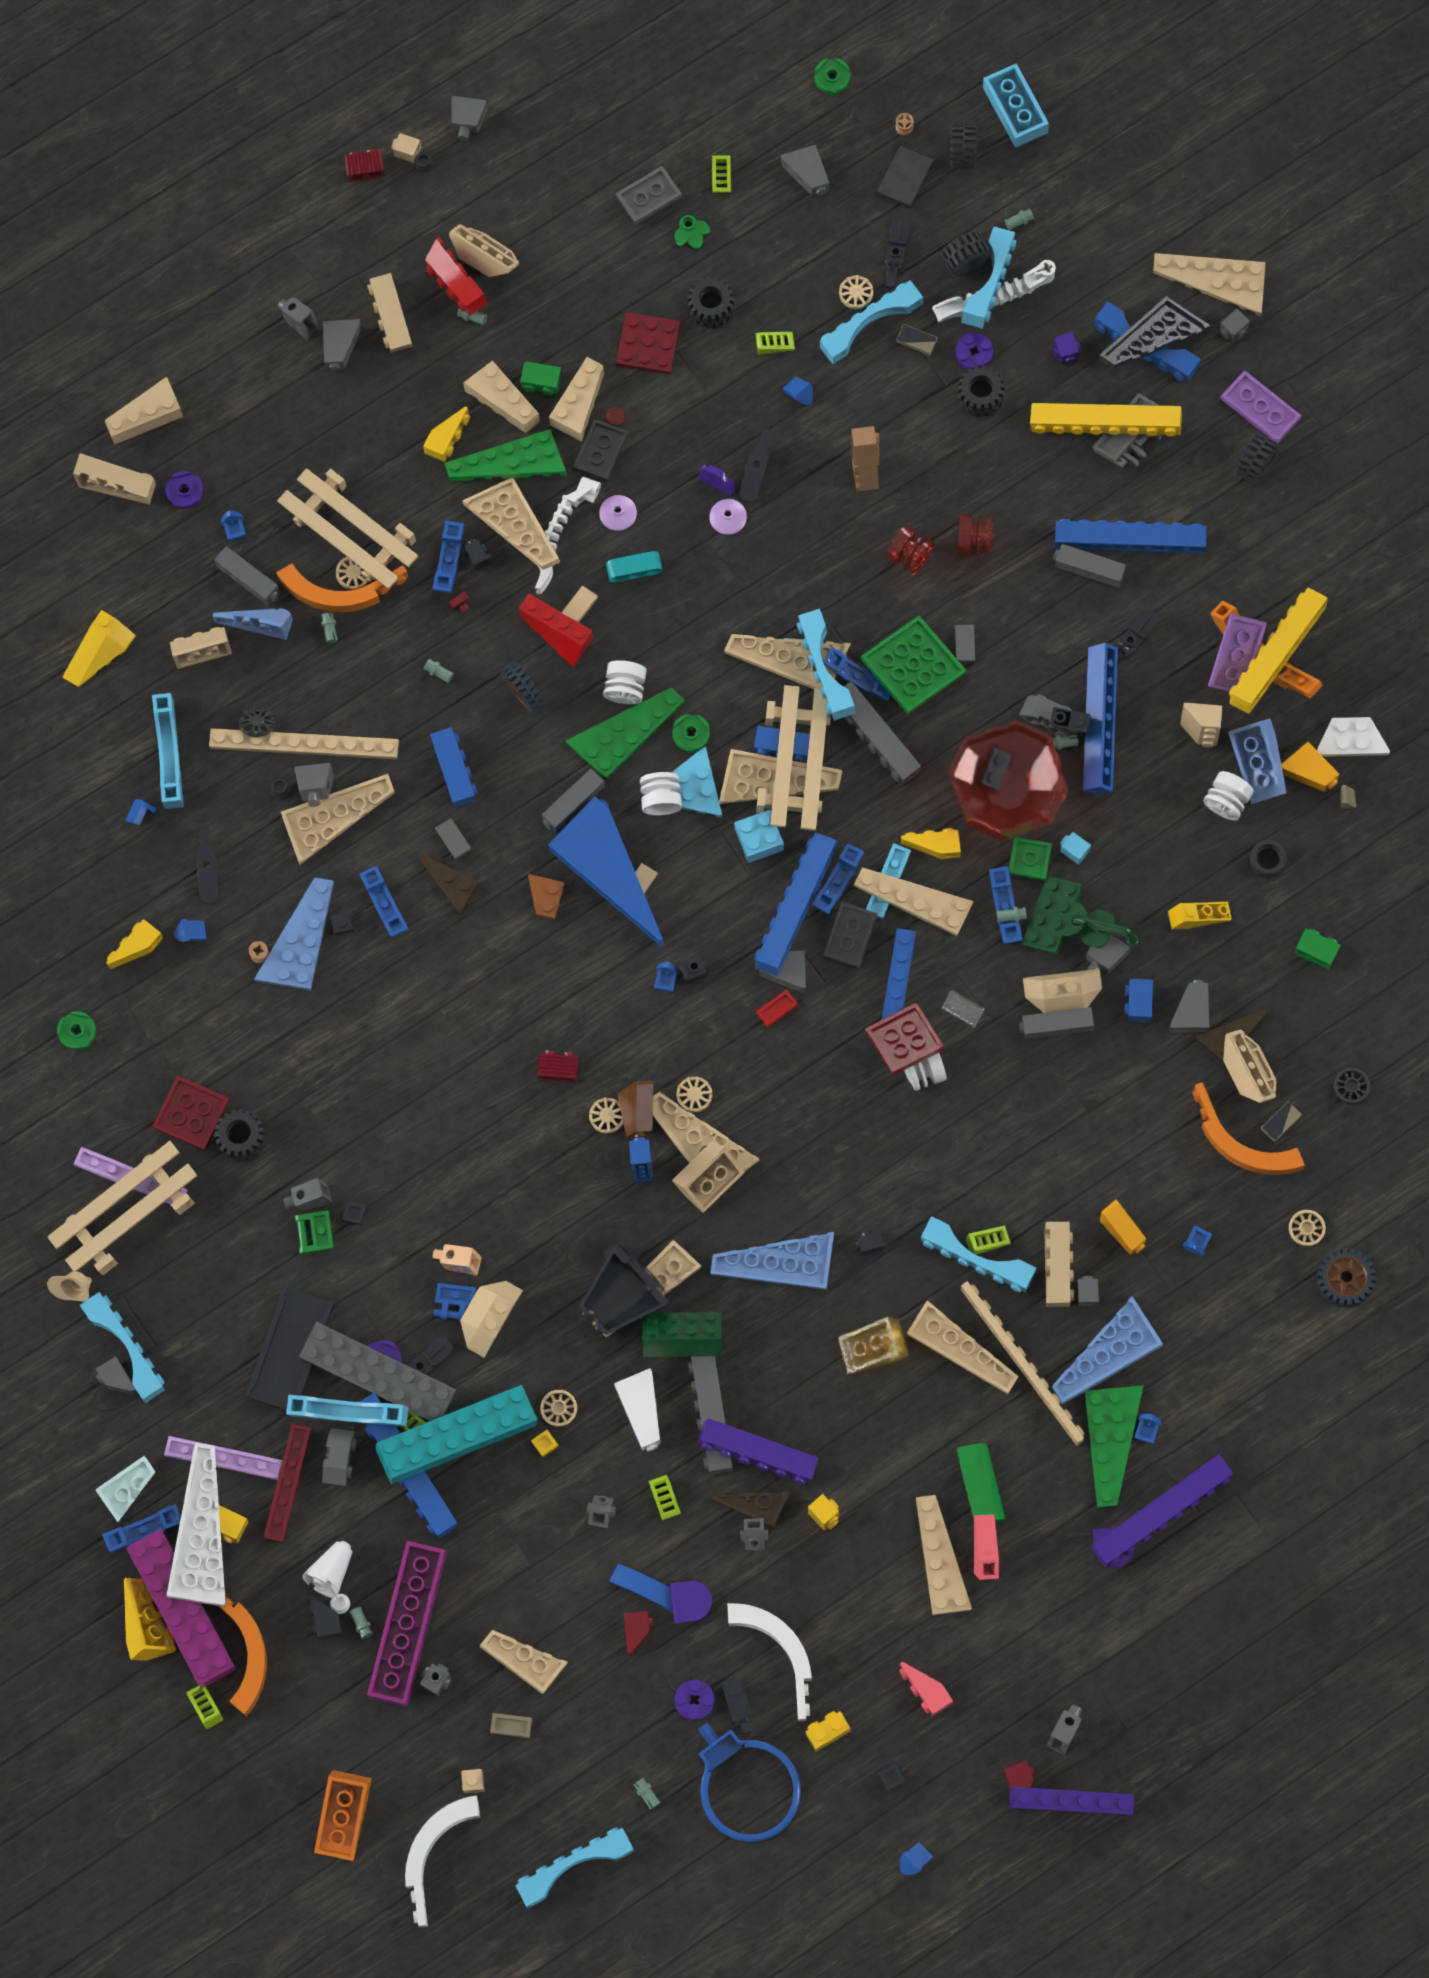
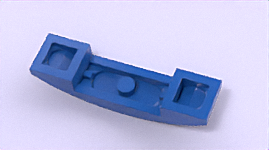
M445 521L442 536L443 542L437 572H435L433 591L452 592L460 557L464 523Z
M834 647L830 648L823 661V664L848 683L852 682L860 690L888 701L891 694L873 673L849 660L847 655Z
M847 843L838 859V863L823 889L820 890L815 898L812 907L828 915L830 914L855 873L864 851Z
M377 866L360 873V877L390 937H395L407 931L408 927Z
M1008 866L990 869L989 875L996 914L998 910L1014 909L1015 903ZM1013 920L999 923L1003 944L1022 941L1019 922Z
M176 1504L157 1511V1514L102 1534L109 1553L125 1549L159 1529L167 1532L180 1525L181 1515Z
M621 1564L617 1565L609 1582L625 1590H630L673 1613L670 1587Z

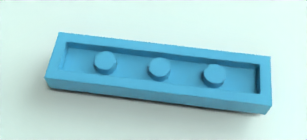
M893 843L881 873L900 879L911 850ZM872 895L866 910L878 913L877 918L883 920L889 903Z

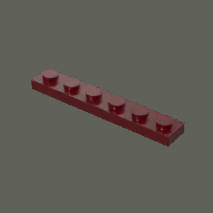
M292 1424L264 1539L284 1543L312 1431L310 1427Z

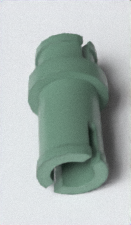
M1030 208L1025 211H1019V214L1005 219L1004 222L1007 229L1011 230L1021 224H1028V221L1033 220L1034 216Z
M460 309L457 313V316L462 317L465 321L471 320L481 325H484L487 320V314L478 311L471 316Z
M324 613L321 615L323 620L321 625L324 627L326 643H329V641L330 643L337 642L336 620L333 619V613H330V615L329 613Z
M431 659L424 666V670L429 671L430 675H435L447 683L451 681L454 675L453 672L440 666L439 662H433Z
M1077 734L1069 735L1068 737H1060V735H1055L1052 738L1048 737L1049 750L1077 747Z
M1025 907L998 910V923L1013 920L1019 922L1021 919H1027Z
M357 1607L351 1610L350 1615L355 1622L357 1633L361 1635V1639L372 1636L371 1624L367 1622L362 1608Z
M644 1778L633 1784L637 1789L636 1793L638 1796H642L650 1810L661 1803L651 1790L652 1786L650 1783L647 1784Z

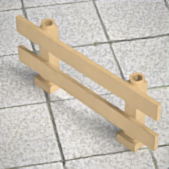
M331 468L326 473L327 480L325 482L306 469L297 478V481L314 494L306 503H303L286 490L277 500L278 503L294 514L293 521L299 527L305 524L364 569L362 575L368 581L376 579L390 589L399 579L398 576L386 568L392 559L396 557L407 567H410L418 558L416 553L405 546L407 543L410 546L416 541L414 533L399 523L395 527L397 534L393 536L336 492L337 489L342 492L347 486L345 480ZM327 503L382 546L383 549L373 558L316 512Z
M784 685L782 707H775V701H768L765 726H773V721L781 722L774 793L766 794V788H759L756 813L764 812V808L772 809L770 826L786 827L787 811L802 812L801 829L816 831L817 814L822 811V801H819L825 732L826 725L830 726L831 715L827 714L825 704H828L826 698H822L820 689H814L813 709L803 710L797 709L799 687ZM796 724L811 725L804 797L789 796Z
M171 1141L167 1142L155 1153L147 1155L141 1164L76 1215L69 1216L62 1226L48 1236L56 1249L75 1235L81 1241L83 1246L65 1260L73 1271L79 1270L94 1258L97 1262L94 1265L95 1268L102 1275L106 1274L118 1264L113 1256L110 1254L106 1255L103 1251L110 1244L169 1198L174 1202L171 1206L179 1215L195 1204L187 1193L183 1195L180 1189L197 1177V1174L190 1165L186 1164L171 1177L162 1168V1166L179 1154V1151ZM153 1175L160 1186L93 1238L85 1227Z

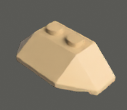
M459 224L449 233L458 257L488 277L509 273L519 265V261L510 249L481 231L465 228V226Z
M1100 969L1023 978L1025 998L1043 1013L1088 1008L1102 989Z
M1242 1030L1227 1033L1225 1035L1223 1061L1239 1093L1259 1103L1274 1099L1276 1097V1078L1259 1045L1246 1036Z
M507 1281L479 1287L460 1320L467 1349L485 1358L523 1290Z

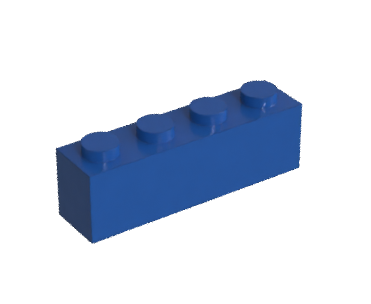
M451 727L430 734L454 808L475 802V795L478 792L475 783H470L469 778L472 775L469 766L465 767L463 761L466 760L463 749L459 750L458 744L461 742L458 733H454Z
M642 1137L634 1138L633 1141H629L634 1183L654 1181L649 1140H645Z

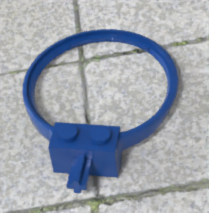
M708 1723L699 1728L698 1731L709 1744L707 1748L699 1753V1756L705 1763L700 1790L701 1801L710 1822L728 1837L745 1842L766 1840L780 1833L793 1819L799 1806L801 1794L799 1777L789 1758L782 1751L768 1743L757 1740H739L731 1729L719 1738ZM744 1744L745 1748H759L777 1756L787 1767L793 1782V1801L787 1815L777 1826L759 1834H742L723 1825L713 1813L708 1798V1783L712 1773L708 1771L713 1770L742 1748L741 1745Z

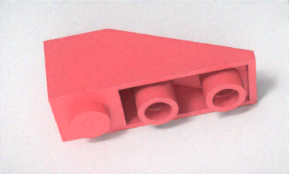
M994 1515L974 1516V1574L979 1580L999 1579V1556Z
M904 1662L900 1663V1674L904 1680L909 1679L912 1684L910 1687L915 1697L920 1696L923 1701L921 1706L927 1714L931 1713L934 1716L953 1704V1700L941 1683Z

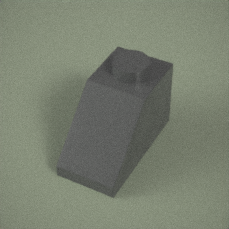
M117 1357L96 1368L98 1372L96 1378L101 1386L105 1384L108 1389L133 1395L138 1393Z

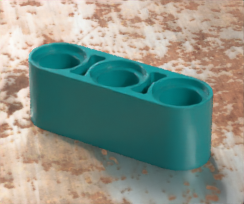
M656 551L616 558L606 562L609 581L613 583L656 575L662 572L660 556Z

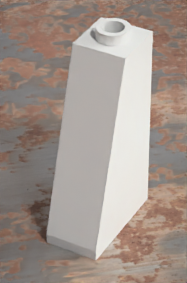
M649 1368L614 1383L642 1451L647 1450V1452L658 1448V1444H660L653 1375Z

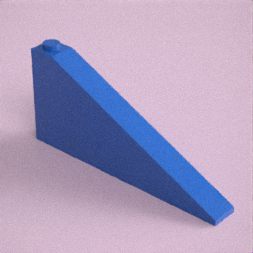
M594 797L549 843V850L662 947L664 944L663 938L610 813L609 805L603 799L598 800Z

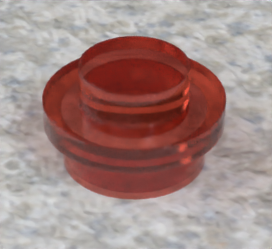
M614 407L607 412V421L611 425L617 426L624 422L625 413L621 408Z

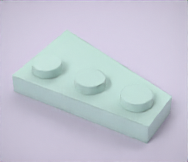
M143 1456L96 1489V1492L117 1522H119L155 1474V1470L146 1457Z

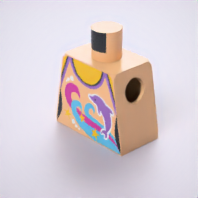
M446 1244L443 1251L434 1250L433 1261L440 1262L445 1269L477 1276L482 1257L473 1248Z

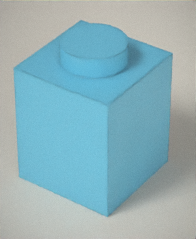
M1074 832L1070 836L1066 835L1060 843L1062 845L1060 852L1078 865L1091 849V845Z

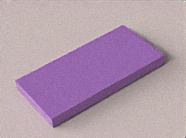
M1245 370L1220 397L1222 401L1277 443L1284 438L1302 417V415Z
M1230 613L1208 683L1209 687L1230 692L1233 685L1237 686L1241 674L1248 671L1251 660L1257 657L1267 625L1266 622Z

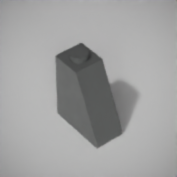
M816 145L781 155L782 167L808 193L814 196L823 195L829 191V181Z
M360 319L323 321L324 363L326 370L338 371L345 369L362 330Z
M789 951L778 976L757 969L755 960V970H759V976L798 992L806 993L805 951Z
M1195 980L1188 984L1170 1024V1033H1201L1209 1031L1208 983H1204L1202 980Z

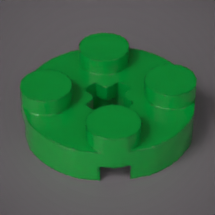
M825 59L816 66L814 81L822 92L835 96L848 87L851 74L848 65L841 59ZM828 74H836L835 79H829Z
M686 714L678 718L674 723L672 731L673 740L680 749L685 750L687 753H693L694 751L701 750L708 743L710 729L703 717ZM687 730H696L695 736H687Z
M74 1011L59 1021L57 1034L61 1043L68 1049H87L95 1039L96 1026L86 1013ZM79 1026L82 1032L75 1035L72 1029H76Z

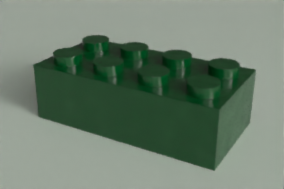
M721 1312L649 1313L643 1316V1357L722 1356Z

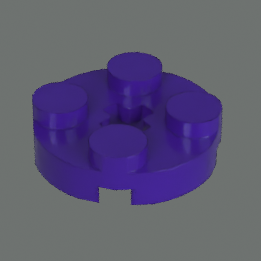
M967 333L959 340L956 346V357L960 362L959 364L967 370L969 368L974 370V366L982 368V365L987 366L992 360V343L983 335ZM975 348L980 352L972 356L970 350Z
M181 471L175 473L166 484V495L175 508H191L202 500L204 492L202 482L198 476L196 477L191 472ZM183 486L189 489L185 494L183 492L180 493Z
M697 1679L683 1683L676 1691V1709L682 1717L689 1720H702L706 1718L714 1706L712 1689L705 1682ZM692 1695L700 1697L698 1705L695 1703L691 1705L689 1703Z

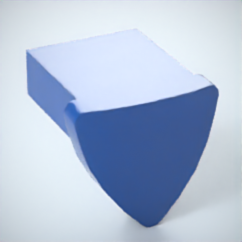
M795 377L783 388L785 393L796 401L806 405L812 404L813 389L811 383Z
M231 510L227 511L221 518V525L225 528L228 542L247 537L242 523V514Z
M135 799L125 821L140 826L146 811L155 813L157 808L143 800Z
M182 919L175 930L174 937L181 942L205 941L207 938L204 921H187V919Z
M669 962L661 963L656 969L658 972L654 989L673 993L676 977L679 975L680 970Z
M1194 1226L1182 1247L1192 1254L1203 1257L1205 1254L1204 1250L1212 1234Z
M1141 1414L1138 1417L1139 1425L1134 1439L1153 1445L1158 1427H1161L1162 1422L1153 1414Z
M918 1842L908 1852L905 1851L901 1855L900 1871L905 1875L916 1874L922 1870V1867L933 1856Z

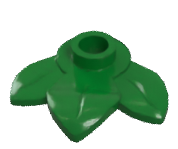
M686 215L681 218L679 228L675 232L676 244L682 246L688 243L692 248L699 249L703 244V235L710 233V228L706 222L697 221L695 217ZM687 223L692 224L691 227H686L685 225Z

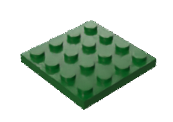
M920 616L910 621L860 658L907 714H910L967 672Z

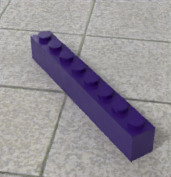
M1218 1454L1091 1546L1092 1551L1104 1567L1108 1564L1112 1567L1121 1560L1119 1556L1124 1553L1129 1555L1137 1549L1135 1545L1140 1541L1144 1544L1152 1538L1151 1534L1154 1531L1161 1532L1168 1526V1521L1171 1519L1176 1521L1184 1515L1182 1511L1186 1508L1193 1509L1200 1503L1198 1501L1203 1496L1208 1498L1215 1493L1214 1488L1218 1485L1223 1487L1231 1481L1229 1477L1232 1476L1233 1472Z

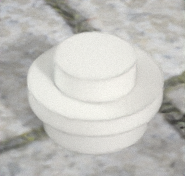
M338 1594L336 1597L333 1596L330 1601L331 1609L338 1614L347 1612L350 1607L349 1598L344 1594Z

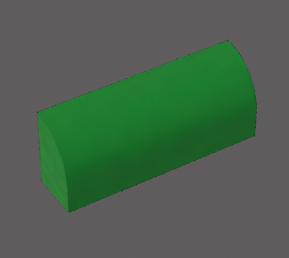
M978 1443L957 1448V1456L973 1520L975 1515H994L995 1523L1005 1521L1006 1518L987 1444Z

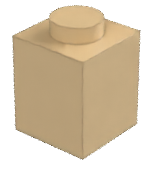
M399 133L398 138L393 140L391 148L393 149L394 157L414 163L421 150V143L419 139Z
M482 1769L461 1771L463 1792L465 1794L485 1792Z

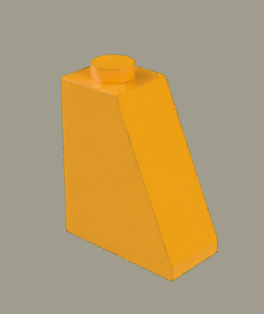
M1309 742L1304 744L1281 764L1284 776L1324 792L1327 788L1332 789L1338 783L1339 773Z
M1115 1200L1101 1212L1100 1222L1130 1255L1134 1252L1138 1254L1144 1249L1146 1238L1119 1202Z

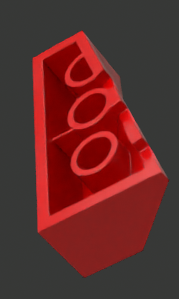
M438 237L425 259L428 266L426 270L431 277H436V281L442 289L445 288L447 290L446 293L449 298L457 301L456 304L459 309L471 316L487 305L485 295L470 276L467 277L468 275L460 263L457 264L449 249L445 251L443 241Z
M531 594L527 595L519 607L520 617L574 668L593 639L592 630Z

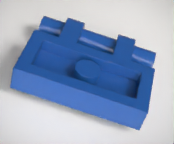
M438 1283L435 1303L442 1304V1310L434 1309L433 1316L441 1317L443 1320L451 1318L460 1321L466 1311V1307L469 1306L474 1298L477 1288ZM449 1305L460 1306L459 1312L449 1311Z

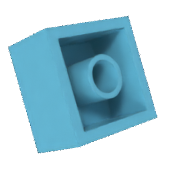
M770 810L734 822L735 831L748 863L784 850V843L778 828L770 826Z

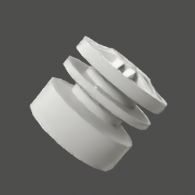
M611 661L607 667L606 678L608 681L605 682L603 696L610 701L622 704H638L642 702L644 688L641 685L645 683L647 669L634 662Z
M1221 771L1213 782L1214 788L1209 789L1208 795L1205 796L1203 802L1216 814L1229 820H1238L1241 815L1240 812L1244 810L1243 804L1248 803L1254 790L1242 778L1229 772Z
M657 772L641 777V793L644 794L641 798L643 813L648 815H668L682 809L681 795L677 793L680 790L679 775L670 772Z
M939 1053L904 1070L908 1081L912 1084L915 1091L920 1090L919 1080L924 1088L928 1086V1077H930L934 1084L947 1080Z

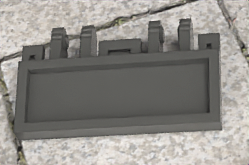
M1140 393L1129 404L1160 406ZM1104 433L1093 446V450L1121 468L1127 463L1137 467L1139 461L1131 456L1130 453L1132 452L1140 458H1145V451L1138 446L1141 447L1150 436L1147 434L1132 436L1129 434L1111 435ZM1157 434L1156 436L1152 437L1160 440L1162 438V435Z

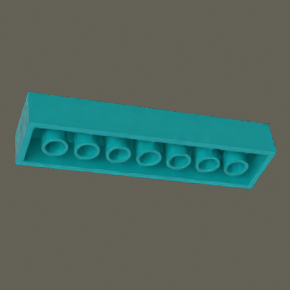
M520 1385L377 1442L376 1451L390 1483L393 1484L535 1427L537 1418L523 1386Z

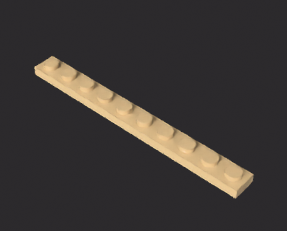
M211 729L209 742L210 749L397 759L399 746L398 739L271 732L266 736L254 738L245 735L241 730Z
M968 1281L961 1285L963 1294L1076 1446L1081 1444L1084 1440V1432L1079 1425L1075 1426L1071 1420L1073 1418L1067 1409L1063 1410L1059 1405L1061 1401L1056 1394L1049 1392L1048 1383L1044 1378L1040 1379L1036 1374L1038 1371L1033 1363L1026 1361L1024 1358L1026 1354L1022 1348L1014 1345L1013 1336L1009 1331L1005 1332L1001 1327L1003 1324L999 1317L991 1314L989 1311L991 1310L990 1305L986 1300L982 1301L978 1296L980 1293L975 1285H970Z

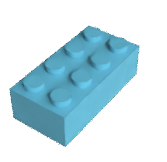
M1017 64L983 78V89L1015 148L1048 133L1049 123Z

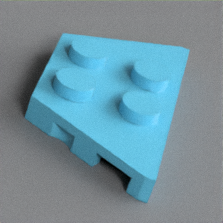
M704 747L673 771V773L680 777V790L677 793L681 795L683 810H694L701 814L708 813L720 818L722 817L707 750Z

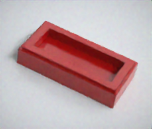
M786 989L756 1011V1014L769 1028L796 1008L798 1003Z

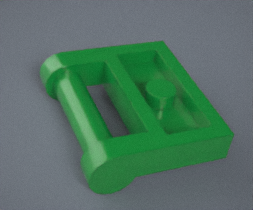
M328 1210L296 1215L294 1217L295 1223L298 1226L300 1255L334 1250ZM306 1221H310L313 1245L308 1246Z

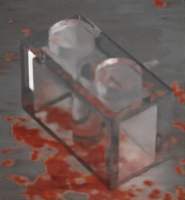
M953 990L950 991L941 1008L973 1027L977 1026L986 1010L984 1007Z

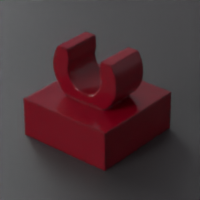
M463 591L450 600L448 605L451 609L457 606L461 613L469 609V606L464 601L469 596Z

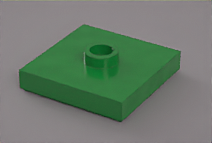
M1014 837L1009 875L1046 881L1052 843Z

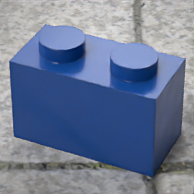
M1130 979L1129 985H1125V996H1128V1003H1125L1124 1015H1128V1021L1151 1022L1153 980Z

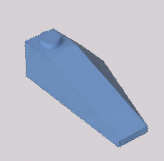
M285 609L213 613L215 623L287 640L293 621L291 613Z

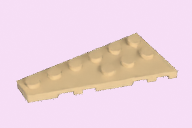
M1155 253L1154 274L1171 281H1178L1185 284L1186 287L1191 289L1193 287L1200 290L1201 293L1226 303H1233L1238 305L1239 308L1248 309L1259 316L1262 314L1266 262Z
M514 478L505 480L463 500L464 506L542 570L560 563L559 557Z
M731 635L724 653L812 689L822 687L821 682L817 683L815 679V665L811 666L808 655H811L809 649L805 650L801 639H774V637L758 638L749 635ZM823 642L822 661H824L831 647L846 655L850 648V643ZM825 666L828 673L835 680L837 675Z
M731 749L719 804L757 800L759 788H766V794H773L777 758ZM792 761L789 796L804 794L807 763ZM822 766L820 792L839 790L842 770Z
M386 774L332 793L328 799H321L317 807H311L307 802L282 811L281 814L299 864L301 865L393 795L395 792L389 775Z
M658 1092L653 1096L654 1119L688 1163L713 1140L725 1147L744 1172L760 1161L758 1157L750 1154L743 1147L738 1146L729 1140L728 1137L707 1123L702 1122L695 1115L687 1112L662 1093Z

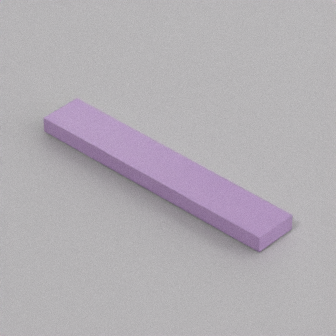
M81 1147L74 1162V1166L114 1182H118L134 1169L131 1166ZM151 1175L134 1190L148 1195L160 1184ZM180 1189L183 1195L187 1193V1189ZM171 1198L165 1201L168 1204L174 1203Z
M169 1436L164 1456L192 1462L194 1445L199 1442ZM215 1446L216 1467L278 1480L283 1460Z

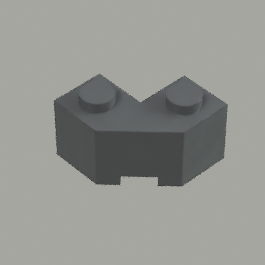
M1040 694L1037 696L1028 695L1019 713L1021 717L1030 724L1043 725L1054 735L1067 737L1069 735L1067 731L1049 726L1053 707L1071 710L1069 707L1057 704Z
M331 1428L326 1445L327 1453L323 1464L322 1483L346 1486L348 1478L352 1477L353 1467L350 1466V1457L352 1451H356L357 1439H354V1431Z

